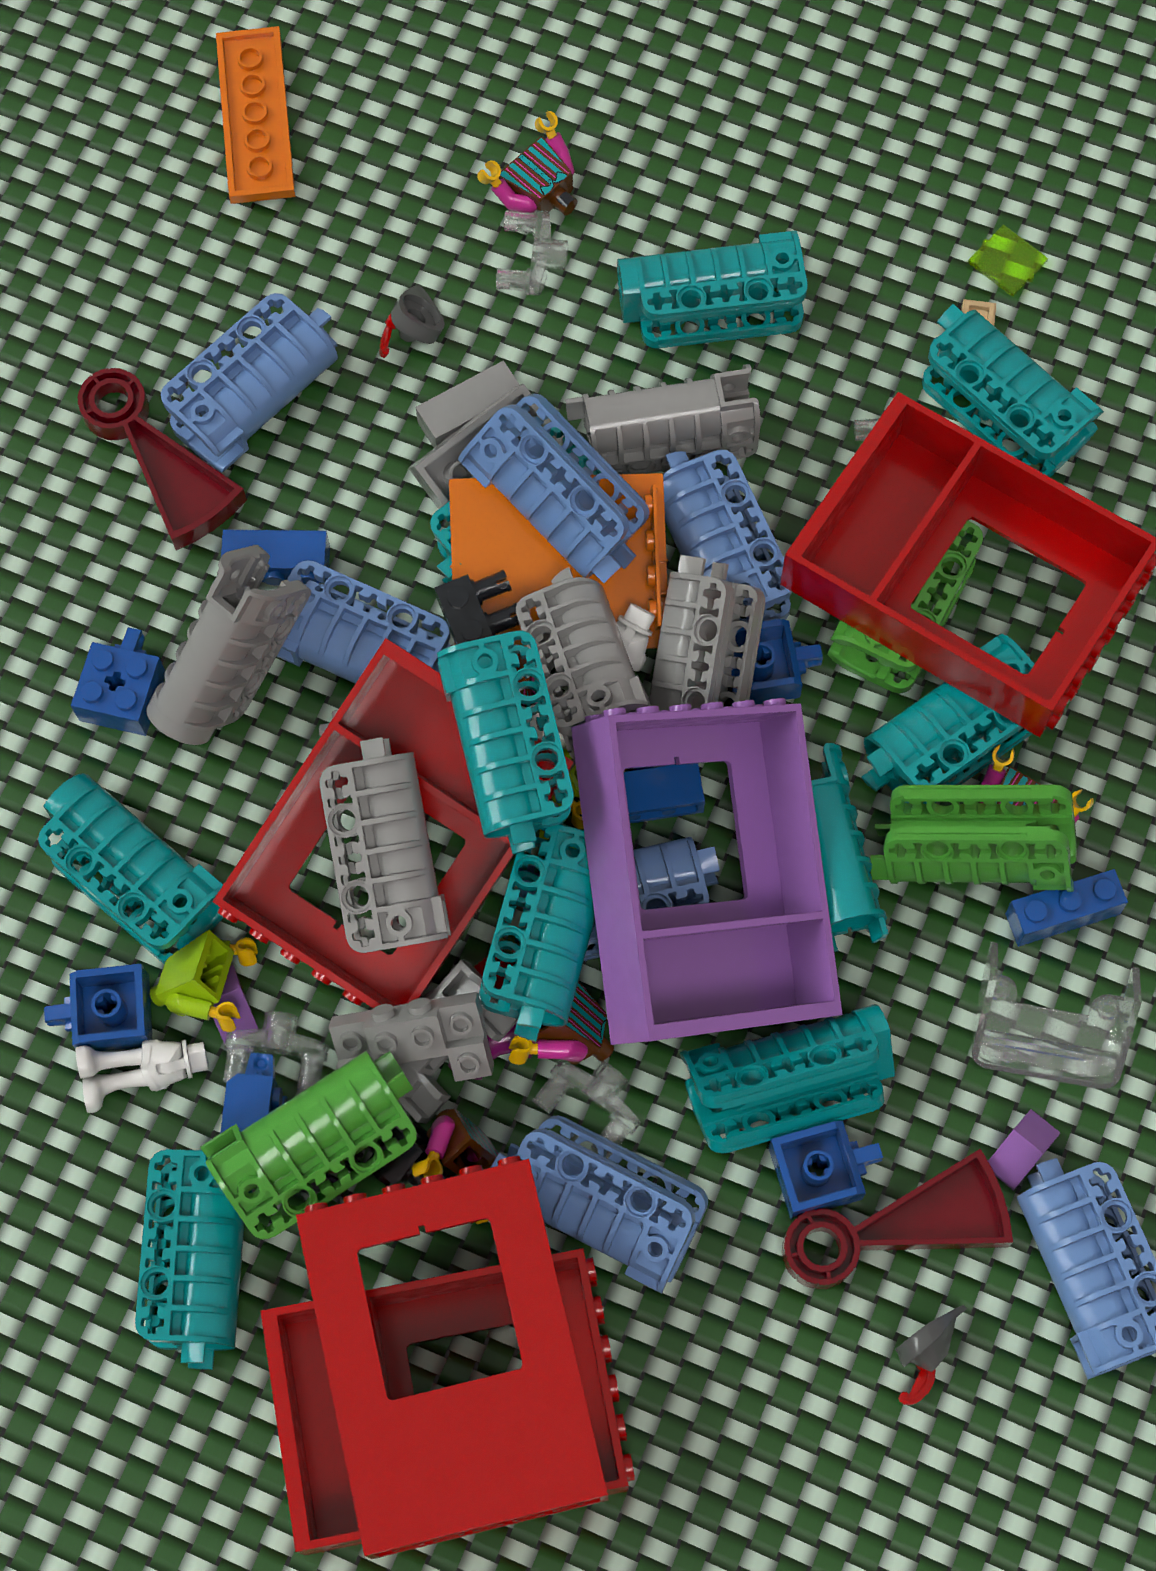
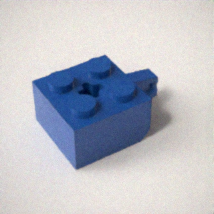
M775 619L763 621L749 700H754L755 705L763 704V701L785 698L788 700L800 698L803 686L801 674L806 673V668L822 664L823 656L820 644L801 646L800 642H793L789 620ZM744 627L740 628L735 636L736 644L739 647L744 645L747 632ZM734 652V657L742 658L743 654ZM732 668L731 676L739 677L740 669ZM728 687V691L737 693V688ZM729 698L730 706H732V703H734V701L732 700V698Z
M128 627L122 644H115L114 647L95 642L91 643L71 703V708L79 721L138 735H147L151 721L147 716L146 708L157 686L164 682L165 669L159 657L148 655L145 650H142L145 640L142 630Z
M142 964L72 972L69 974L70 997L64 998V1004L44 1007L45 1023L48 1026L65 1025L67 1032L72 1031V1046L75 1049L83 1045L90 1046L96 1051L142 1047L143 1041L153 1040L149 974ZM115 1004L116 1008L112 1009L111 1013L106 1014L105 1012L111 1008L110 1005Z
M251 1053L245 1074L237 1073L227 1081L220 1134L235 1124L242 1131L287 1102V1096H283V1090L275 1080V1058L272 1054Z
M833 1121L771 1139L769 1144V1152L790 1220L796 1219L804 1212L813 1209H831L863 1200L866 1192L861 1176L867 1174L865 1166L881 1162L883 1159L879 1143L859 1148L857 1141L849 1142L843 1121ZM812 1163H816L818 1168H825L822 1176H817L815 1172H809Z

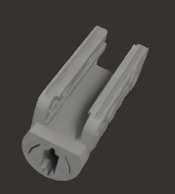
M259 545L229 551L222 555L218 563L217 577L210 587L206 600L199 607V619L190 624L187 630V641L182 642L176 651L177 660L167 667L164 674L165 682L157 686L147 705L146 712L151 723L163 734L176 741L190 745L207 743L215 729L235 722L245 713L311 595V590L300 580L291 582L288 580L281 581L279 587L273 590L258 589L270 567L268 565L270 555Z

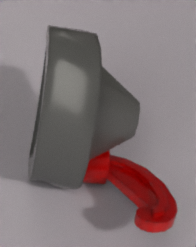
M420 284L406 290L396 301L385 321L386 327L381 337L379 354L383 358L389 354L388 344L392 329L397 328L400 338L406 342L419 341L426 344L436 342L444 329L445 323L442 314Z
M964 1305L929 1322L895 1349L903 1367L912 1363L919 1369L918 1376L910 1392H902L898 1397L899 1402L903 1405H914L930 1392L935 1381V1369L948 1355L956 1318L967 1310Z

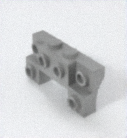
M460 960L437 988L429 991L422 998L431 1000L477 991L479 994L482 975L470 962ZM491 997L490 1002L498 1003L499 999ZM482 1006L486 1034L492 1040L501 1041L517 1023L518 1019L490 1012ZM448 1056L399 1064L413 1090L398 1100L402 1107L418 1123L427 1124L451 1097L432 1077Z
M478 991L431 1000L428 998H417L408 1004L396 1006L382 1004L368 1011L333 1016L328 1027L338 1058L336 1070L365 1051L369 1053L373 1061L390 1051L398 1064L448 1056L455 1082L492 1076L494 1061L487 1039Z

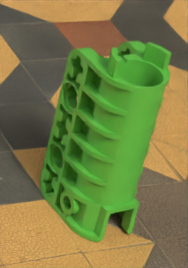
M967 521L959 536H957L911 605L913 610L942 627L945 626L973 573L976 563L975 558L983 541V533L979 526ZM969 533L973 535L972 542H969L966 547L960 545L961 537ZM954 562L960 566L956 576L950 575ZM940 583L946 584L942 597L936 592ZM841 620L830 639L834 642L827 655L835 663L847 671L891 692L899 694L909 691L914 686L922 670L921 667ZM870 655L878 660L876 662H869L866 656ZM891 672H906L905 678L908 681L902 679L900 683H896L894 681L895 675Z
M1061 785L898 786L891 794V824H875L878 836H885L884 855H870L872 880H889L891 884H898L899 882H918V884H926V882H945L946 884L964 882L974 883L975 885H981L982 883H1002L1003 885L1030 883L1033 885V890H1067V892H1074L1070 864L1075 863L1077 860L1073 798L1071 792ZM935 802H951L952 804L949 806H942L936 804ZM1009 802H1025L1026 804L1022 806H1016L1010 804Z
M365 1051L242 1131L235 1124L200 1146V1148L208 1158L205 1163L249 1231L259 1239H270L297 1222L296 1214L305 1213L304 1208L306 1206L329 1202L414 1145L417 1132L398 1100L413 1090V1087L390 1051L375 1061ZM396 1126L400 1130L405 1129L403 1131L405 1137L400 1141L395 1137L391 1138L393 1136L391 1130ZM379 1139H382L383 1143L387 1147V1149L383 1152L379 1143L377 1142ZM371 1146L375 1149L373 1158L366 1163H359L354 1160V1156L365 1148ZM347 1160L353 1169L350 1173L344 1165V1162ZM328 1172H339L337 1174L338 1181L332 1184L329 1180L325 1181V1174ZM315 1182L316 1186L318 1185L320 1189L318 1194H315L311 1183ZM253 1188L255 1189L253 1193H248ZM302 1189L308 1192L307 1200L299 1206H293L287 1202L288 1198ZM282 1204L287 1214L282 1216L281 1212L278 1211L277 1205ZM264 1213L266 1216H271L272 1223L270 1226L265 1227L262 1223L258 1224V1215Z

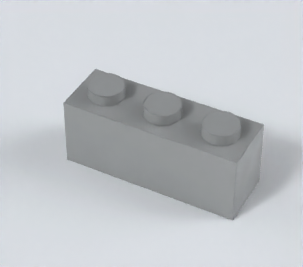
M503 360L416 406L418 424L435 448L515 386H518L519 383Z

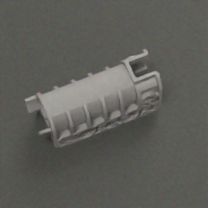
M750 364L743 365L741 370L711 374L710 379L692 381L691 378H685L684 383L667 385L666 382H659V387L641 389L640 386H634L633 391L615 393L614 390H608L607 395L589 397L588 394H582V397L565 399L568 421L583 419L589 444L618 474H646L670 470L671 468L665 455L678 451H685L689 461L721 449L733 453L736 459L746 458L757 452L760 433L759 401L757 398H749L748 380L751 376Z
M680 555L678 572H670L649 696L651 706H659V711L669 710L670 706L691 704V708L694 709L701 708L702 704L723 702L724 706L729 698H732L734 702L750 699L765 610V595L760 588L726 581L729 564L713 562L711 576L708 577L703 576L706 563L705 558ZM744 598H753L751 605H743ZM740 616L749 617V622L740 620ZM744 627L747 632L744 645L739 647L736 644L735 636L737 631ZM734 652L742 653L743 657H734ZM732 668L740 669L739 677L731 676ZM728 687L737 688V693L729 692Z
M567 567L551 580L552 585L521 598L516 606V614L521 630L531 634L537 643L558 732L563 735L567 750L575 762L571 727L585 723L584 717L603 714V711L607 709L626 708V713L636 712L637 708L651 706V703L639 677L635 676L604 588L600 583L590 578H573L570 567ZM536 607L540 620L533 621L530 615L531 608ZM553 667H555L557 673L555 674L550 673ZM568 686L569 689L566 694H564L561 687Z
M383 737L360 741L363 760L330 766L322 772L320 777V791L347 942L353 950L367 953L448 938L451 935L445 897L444 894H438L414 752L392 755L389 738L383 739ZM347 777L348 784L342 786V788H336L335 780ZM349 796L353 803L337 804V799H345ZM345 810L351 811L355 817V825L350 831L345 829L341 823V816ZM359 836L358 842L344 843V838ZM353 852L355 854L360 853L361 861L356 863L349 862L348 855ZM362 872H365L366 877H361L351 881V873L360 874ZM357 886L364 887L368 892L369 899L366 905L359 904L354 898V890ZM369 910L372 911L371 918L365 916L357 918V914H362ZM399 916L405 918L406 927L399 923ZM366 927L367 930H374L375 937L369 939L368 936H362L361 929Z

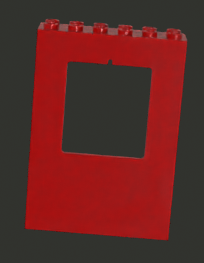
M898 392L786 552L780 585L1034 735L1041 737L1047 727L1052 730L1055 728L1064 713L1063 710L1069 701L1073 700L1082 685L1084 677L1087 673L1091 672L1099 659L1100 652L1114 636L1121 619L1126 617L1139 591L1144 589L1156 567V537ZM969 520L978 522L1085 585L1058 628L1063 634L1055 632L1028 674H1022L911 608L912 603Z
M385 638L212 901L220 907L217 912L221 916L235 924L238 920L244 922L251 927L249 934L265 944H268L269 941L274 942L282 948L280 954L297 965H299L300 961L313 968L311 974L316 979L326 985H330L331 982L336 983L345 989L342 995L358 1006H361L362 1003H366L372 1008L382 1004L396 1006L408 1004L414 999L421 998L516 855L512 854L508 837L485 838L483 835L452 702L446 701L439 672ZM383 737V739L389 738L392 755L414 752L424 812L465 839L464 847L437 886L438 894H444L451 935L440 940L397 947L393 954H387L383 950L367 953L353 950L347 942L343 924L336 929L334 927L337 922L336 919L293 892L290 888L292 881L327 830L320 791L322 772L333 765L363 760L360 741ZM538 738V741H534L535 745L541 743V739ZM544 750V751H540L538 754H541V753H550V754H552V751H550V750ZM565 756L568 772L570 773L575 762ZM549 761L537 763V766L543 770H551L555 767ZM347 777L335 780L336 788H342V786L348 784ZM551 777V778H539V779H540V780H543V781H548V780L552 779L553 777ZM557 785L550 788L549 801L553 799L554 790L557 789ZM347 798L337 799V804L344 803Z
M511 1156L497 1161L498 1166L482 1169V1165L469 1166L459 1170V1176L444 1179L442 1174L432 1175L421 1179V1185L406 1188L405 1184H394L384 1187L380 1195L367 1197L366 1193H357L344 1197V1203L328 1207L327 1202L315 1203L304 1208L305 1213L296 1214L364 1556L370 1559L608 1501L607 1488L529 1159L521 1160L520 1156ZM481 1220L490 1221L521 1354V1368L390 1400L387 1397L359 1263V1251L419 1236V1227L422 1226L425 1227L427 1234Z
M584 1248L552 1254L607 1493L612 1495L627 1492L629 1489L628 1482L634 1481L635 1475L631 1454L623 1455L620 1443L627 1441V1433L623 1413L615 1415L613 1406L614 1402H619L615 1374L607 1375L606 1364L612 1363V1355L608 1334L600 1336L598 1325H603L605 1322L601 1297L592 1296L591 1287L597 1286L593 1257L585 1259ZM500 1264L365 1290L387 1397L390 1400L414 1395L407 1348L410 1345L514 1325ZM313 1301L262 1310L260 1312L295 1552L310 1555L360 1545L362 1542Z

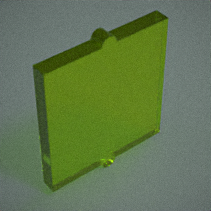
M1003 225L989 240H983L982 246L969 258L968 263L1013 297L1027 282L1033 281L1034 274L1048 261V258Z

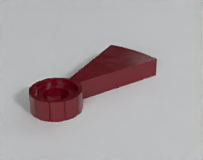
M107 368L93 373V376L90 375L83 382L77 398L86 426L99 438L106 440L128 438L176 551L214 531L247 501L244 489L146 422L149 415V402L141 382L134 374L120 368ZM118 392L128 397L126 405L115 413H106L98 408L100 400L109 393Z
M980 1148L855 1227L846 1217L833 1210L813 1209L804 1212L789 1226L782 1243L781 1252L788 1273L794 1279H797V1282L813 1289H829L845 1281L852 1273L859 1260L860 1251L1008 1248L1013 1243V1237L1003 1192L992 1167ZM822 1231L830 1234L836 1240L839 1254L835 1262L820 1266L812 1263L804 1253L803 1243L809 1234Z

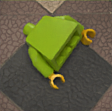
M210 930L204 932L165 961L158 984L150 989L152 1001L160 1007L166 1005L170 1012L179 1016L186 1015L208 1021L211 1017L216 1018L223 1031H234L236 1026L231 1018H241L237 1007L232 1002H223L217 1007H214V1004L220 1001L233 955L238 956L239 963L242 966H253L257 963L256 955L258 950L256 943L251 938L246 937L238 940L236 944H230V940H220Z

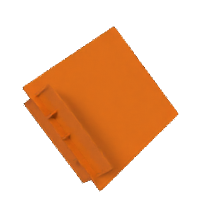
M619 474L646 502L649 508V517L645 524L626 543L636 555L627 568L621 567L605 583L595 574L589 578L597 581L604 588L616 622L619 621V615H625L630 603L636 604L655 615L649 628L653 633L652 636H649L647 649L658 648L668 588L663 474ZM476 478L449 479L452 556L450 568H452V580L468 574L469 578L475 582L500 572V570H504L507 576L505 581H509L512 589L510 592L507 591L482 601L483 605L481 608L483 613L491 614L511 606L513 603H518L524 596L552 585L551 580L567 567H570L573 578L582 577L493 484L485 488ZM601 479L599 486L610 497L613 496L614 485L608 479ZM622 494V496L614 502L618 505L622 503L621 501L626 497ZM634 506L626 507L628 509L626 517L629 520L634 517L637 518L635 515L638 511L637 508ZM536 607L531 608L530 615L533 621L540 620ZM518 625L496 635L522 630L520 625ZM521 640L514 641V644L522 645Z

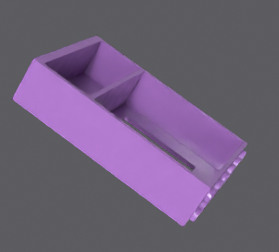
M777 698L763 701L764 704L755 705L754 700L738 701L732 703V706L726 707L723 706V702L702 704L701 708L694 709L691 708V704L673 705L669 707V710L659 711V706H647L637 708L636 712L626 713V708H613L604 710L603 714L584 717L585 723L571 727L611 1045L656 1041L843 1015L801 703L786 704L785 698ZM675 761L676 765L725 762L727 764L744 890L742 900L648 910L641 908L624 781L625 769L674 765Z

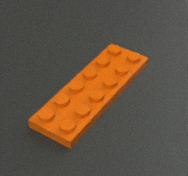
M276 26L216 33L230 203L236 204L296 197L280 28Z

